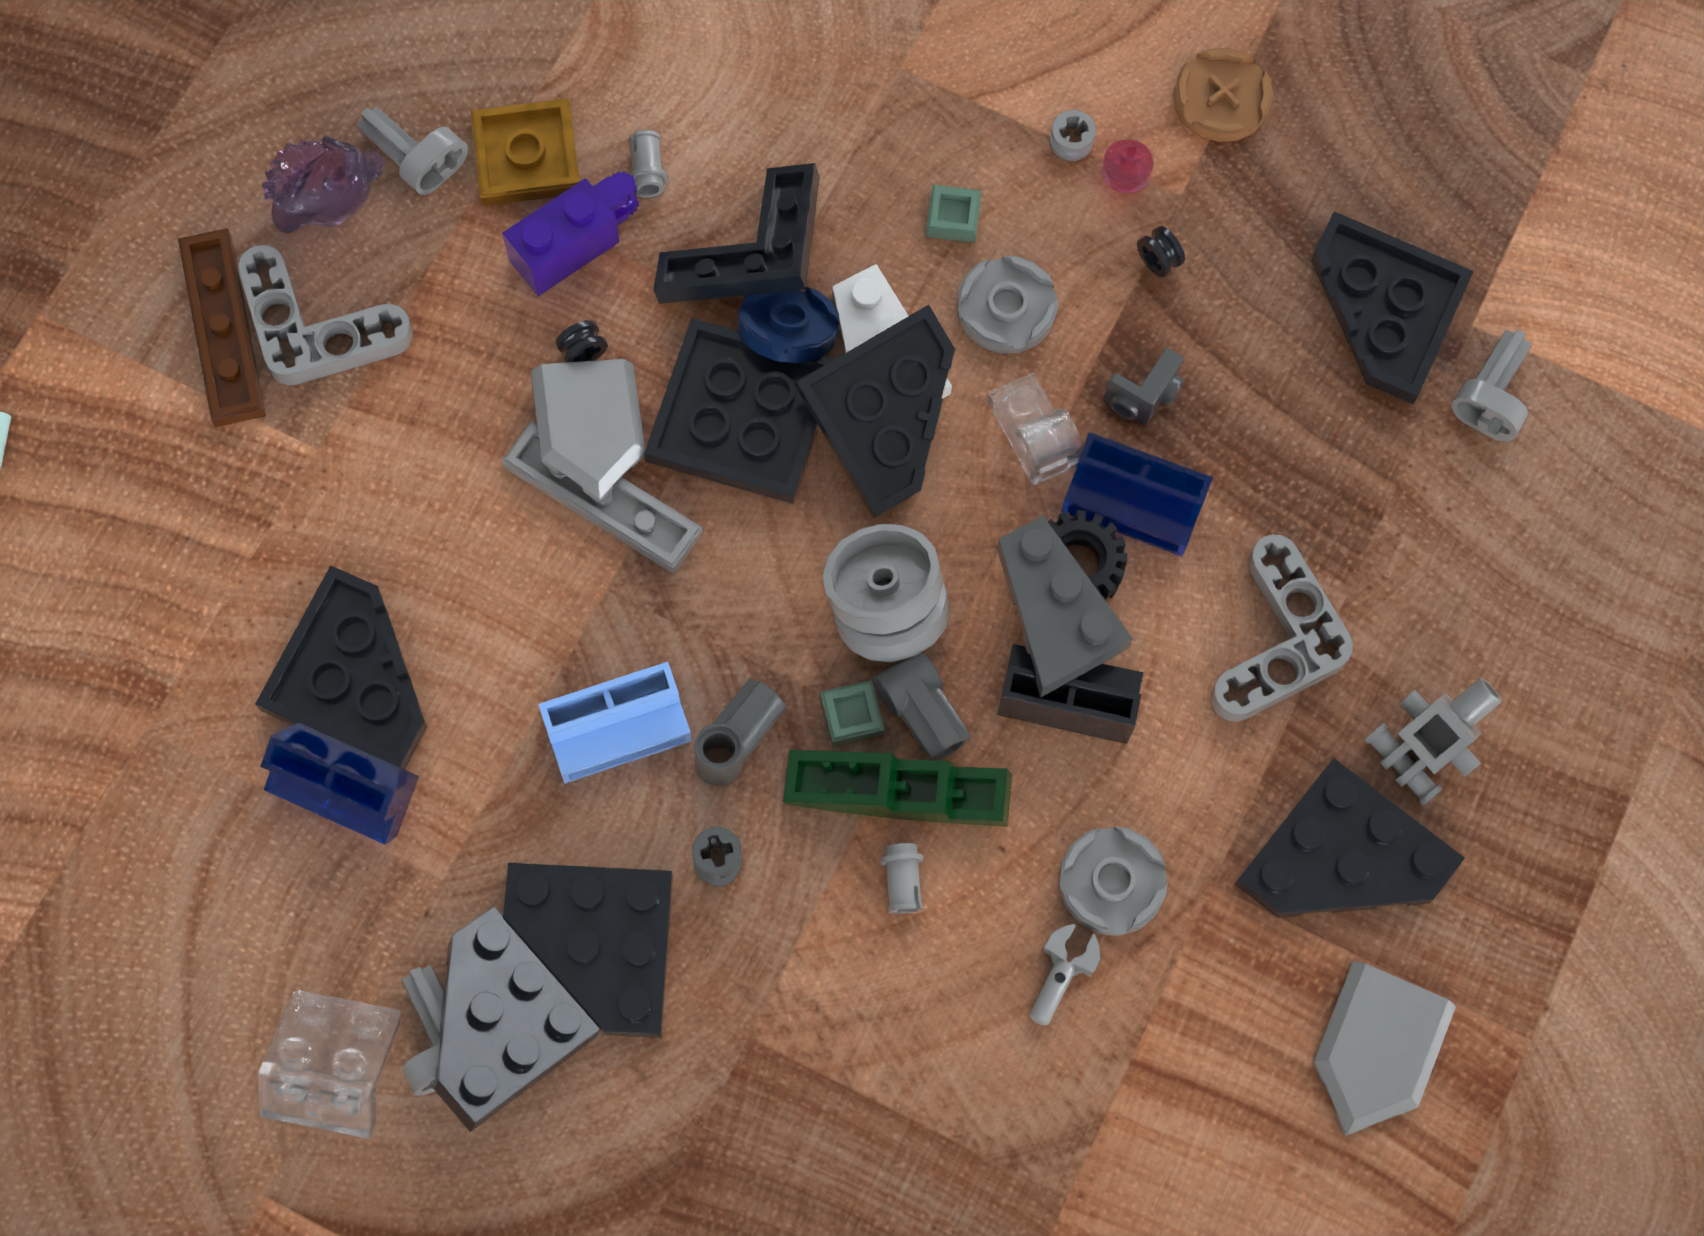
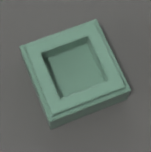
M932 185L926 237L975 243L982 190Z
M872 680L820 692V699L833 747L884 735L885 728Z

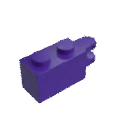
M618 171L616 174L612 173V177H606L594 186L585 178L502 233L509 261L537 296H540L620 242L617 226L627 220L629 215H633L635 211L637 212V207H639L634 176L625 173V171Z

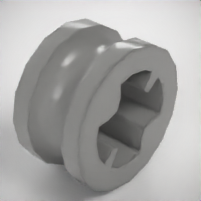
M1068 110L1060 113L1055 118L1051 128L1050 147L1059 158L1067 161H1078L1085 158L1091 152L1096 135V125L1092 118L1079 110ZM1076 129L1075 135L1081 132L1080 142H1069L1070 136L1064 139L1065 130Z

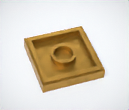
M569 98L470 110L482 206L554 198L580 182Z

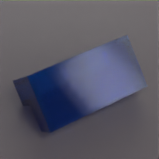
M1089 432L1065 496L1061 512L1068 511L1070 516L1075 517L1077 510L1086 511L1085 518L1093 520L1095 513L1103 516L1102 525L1107 527L1112 522L1118 528L1116 533L1183 557L1213 477Z
M299 722L271 735L260 767L270 771L264 791L384 845L398 836L419 778L418 775Z

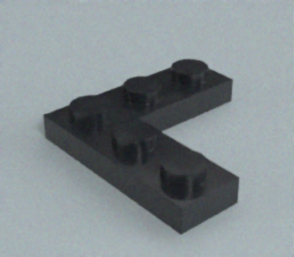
M816 164L767 168L757 241L755 243L660 252L653 288L659 304L806 289L820 180Z

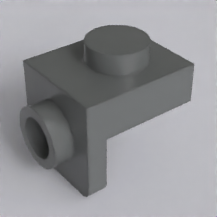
M1166 347L1141 387L1121 375L1113 373L1107 383L1103 397L1104 401L1109 403L1110 408L1120 417L1127 420L1136 419L1147 425L1161 402L1170 406L1180 391L1185 379L1179 377L1178 374L1184 357Z

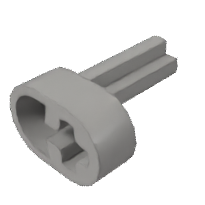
M377 106L372 111L368 107L361 112L362 119L356 124V127L400 166V177L420 195L432 193L463 165L467 158L468 145L448 127L435 129L417 143Z
M1518 329L1515 334L1508 330L1503 333L1476 379H1469L1462 385L1451 406L1459 420L1491 438L1505 442L1512 441L1517 437L1528 418L1526 406L1519 399L1505 392L1506 387L1532 346L1531 342L1524 339L1526 334Z
M432 965L423 969L420 967L410 971L411 975L402 979V983L433 1046L417 1054L403 1066L402 1070L416 1096L435 1092L434 1081L439 1059L441 1039L439 1031L443 994L445 991Z

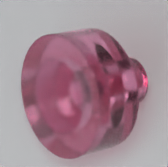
M1127 139L1115 142L1108 148L1104 157L1102 175L1105 182L1112 189L1122 193H1133L1141 190L1147 185L1151 177L1154 165L1152 153L1144 144L1135 140Z

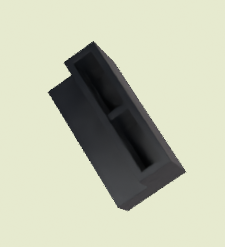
M1013 644L997 715L1127 744L1136 725L1142 695L1139 693L1144 672L1102 663L1040 697L1035 681L1037 675L1031 655L1027 653L1025 646Z

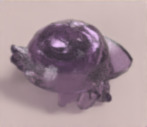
M328 136L322 138V143L317 140L307 141L303 139L299 141L298 145L287 143L283 150L277 153L276 158L269 162L272 169L265 171L267 181L262 184V188L266 191L264 198L266 200H273L271 213L275 226L279 232L289 234L310 223L334 227L353 217L366 203L372 182L382 175L381 168L385 164L384 157L378 155L375 150L361 153L355 146L346 142H339Z

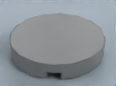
M1002 256V259L992 261L987 259L978 263L963 279L957 298L958 319L966 335L980 347L999 354L1021 353L1037 346L1052 329L1058 311V299L1053 289L1054 284L1049 274L1036 263L1018 256Z
M1124 827L1098 828L1086 832L1071 844L1060 866L1058 888L1065 908L1078 924L1097 934L1121 936L1140 930L1156 916L1167 895L1166 882L1168 881L1162 855L1147 837Z

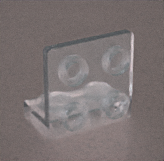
M302 990L294 991L258 1072L260 1117L370 1139L376 1123V1085L401 1023V1012L397 1009Z

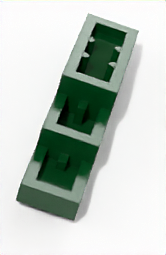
M789 750L783 802L786 805L893 819L1008 827L1012 773L1008 768L955 767L951 761L897 759L893 753Z

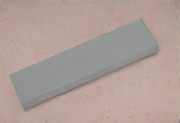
M532 421L502 460L503 467L672 574L676 573L703 535V527L622 477L613 485V490L603 501L598 503L585 494L583 487L562 472L557 474L542 463L537 424Z

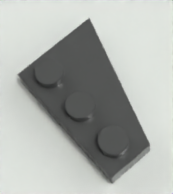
M1044 516L999 538L997 545L998 555L1013 605L1017 607L1023 627V640L1027 653L1031 655L1037 675L1035 681L1040 697L1130 648L1133 638Z

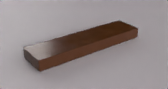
M226 228L179 238L178 243L211 421L215 427L265 417V407L232 236L229 229Z

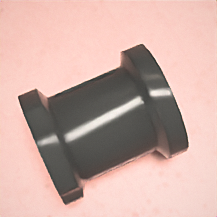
M710 827L702 831L695 838L692 846V857L698 877L714 887L732 883L742 869L741 844L737 836L726 828ZM715 847L721 848V852L725 855V865L720 867L714 866V862L710 859V849Z

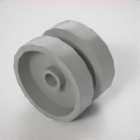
M878 524L859 529L841 540L827 557L822 575L826 595L834 614L839 636L852 652L873 661L895 662L915 657L931 647L946 629L951 608L936 549L924 534L905 525Z

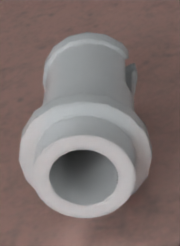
M652 130L636 131L634 136L630 135L628 139L633 171L629 175L634 176L635 185L637 186L636 195L643 198L661 195L664 192V186L668 183V174L662 169L661 138L657 132Z
M900 843L885 846V856L880 858V864L886 866L889 900L888 913L908 914L923 911L919 863L924 861V857L922 854H918L917 844Z

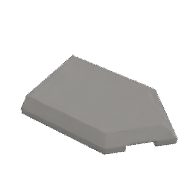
M625 359L541 364L531 370L541 461L557 474L562 472L583 487L585 494L601 503L613 490V485L629 468L633 469L644 457L645 442L633 363Z
M1356 961L1351 963L1313 1060L1321 1083H1324L1337 1112L1336 1117L1344 1136L1419 1107L1456 1008L1450 1000L1371 965Z

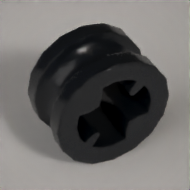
M1158 226L1152 230V238L1144 236L1138 240L1137 248L1145 265L1156 276L1162 278L1170 273V266L1179 267L1185 262V253L1175 235L1166 227Z
M592 320L578 322L568 327L555 341L558 350L566 353L564 356L566 363L595 361L608 348L605 338L597 336L599 327Z

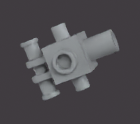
M1482 677L1454 700L1444 693L1431 705L1414 690L1399 703L1413 719L1412 722L1398 733L1405 742L1400 745L1387 730L1388 726L1385 723L1379 726L1364 741L1367 744L1371 743L1384 758L1380 764L1386 770L1391 765L1396 769L1400 776L1395 781L1401 787L1407 784L1419 797V803L1423 806L1443 789L1440 784L1436 785L1423 769L1427 766L1435 774L1451 761L1464 777L1481 764L1467 748L1481 734L1475 725L1503 701L1495 689ZM1410 749L1420 758L1416 763L1406 754Z

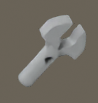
M1076 924L1067 925L1051 933L1042 951L1051 957L1053 968L1029 1013L1030 1018L1037 1024L1048 1025L1072 977L1082 973L1092 977L1101 959L1096 935L1092 934L1084 954L1073 958L1071 962L1067 961L1068 953L1065 944L1068 942Z

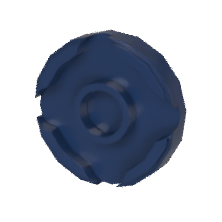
M807 286L805 292L794 290L745 295L738 312L737 331L743 342L761 356L779 362H807L816 360L828 353L837 341L839 313L831 300L818 290Z

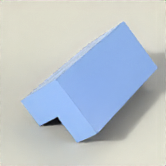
M668 662L538 704L564 784L692 742L691 732Z

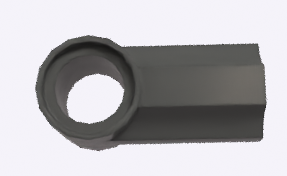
M923 652L915 657L903 659L873 677L876 689L887 708L895 717H902L929 760H943L970 741V733L943 694L941 679L933 664Z
M749 678L715 722L699 732L694 748L695 767L698 775L704 782L713 786H724L732 783L739 777L743 763L786 710V704L778 697L774 690L761 681L757 682ZM718 746L729 749L733 756L727 762L720 764L709 761L705 754L711 748Z

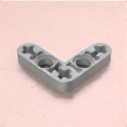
M258 245L248 249L241 256L238 264L239 274L263 357L273 378L279 383L285 385L305 383L396 356L404 352L411 345L413 328L410 319L402 308L393 304L374 306L305 327L291 277L280 252L271 246ZM267 263L270 268L269 275L274 289L266 291L258 275V266ZM281 304L290 308L289 318L280 325L273 326L263 321L265 311L273 305ZM392 322L395 327V336L385 338L382 324ZM362 328H365L370 345L365 347L358 331ZM337 334H345L353 338L351 349L343 355H332L325 348L327 341ZM288 339L296 355V365L286 368L283 363L285 357L279 342L281 340Z
M1272 534L1260 539L1249 557L1248 568L1289 640L1239 664L1218 678L1211 691V704L1213 710L1227 721L1239 722L1246 720L1336 674L1345 666L1353 652V642L1343 622L1295 544L1282 535ZM1266 551H1269L1273 557L1282 555L1285 558L1280 569L1286 581L1290 580L1293 575H1296L1298 579L1289 581L1281 590H1277L1276 586L1279 585L1283 577L1275 565L1265 567L1262 563L1267 554ZM1296 592L1309 596L1314 604V612L1306 617L1292 614L1287 608L1286 597ZM1320 619L1325 622L1317 631L1325 644L1335 642L1338 646V650L1334 654V660L1328 654L1319 656L1315 650L1320 644V638L1314 628L1307 635L1303 633V630L1310 629ZM1278 659L1289 662L1296 672L1295 681L1287 685L1274 682L1269 677L1267 671L1268 664ZM1254 671L1259 687L1247 694L1243 701L1244 706L1241 707L1236 700L1228 703L1224 697L1229 690V685L1231 684L1236 691L1251 685L1255 679L1251 672Z

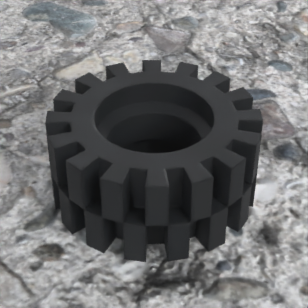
M1077 510L1075 518H1070L1067 511L1059 514L1057 522L1050 519L1048 523L1066 547L1082 545L1093 551L1098 560V569L1088 578L1105 601L1108 597L1112 599L1118 590L1119 584H1121L1128 558V553L1123 552L1126 546L1123 536L1120 538L1115 536L1118 528L1112 522L1107 527L1103 526V516L1096 513L1093 520L1086 519V511Z

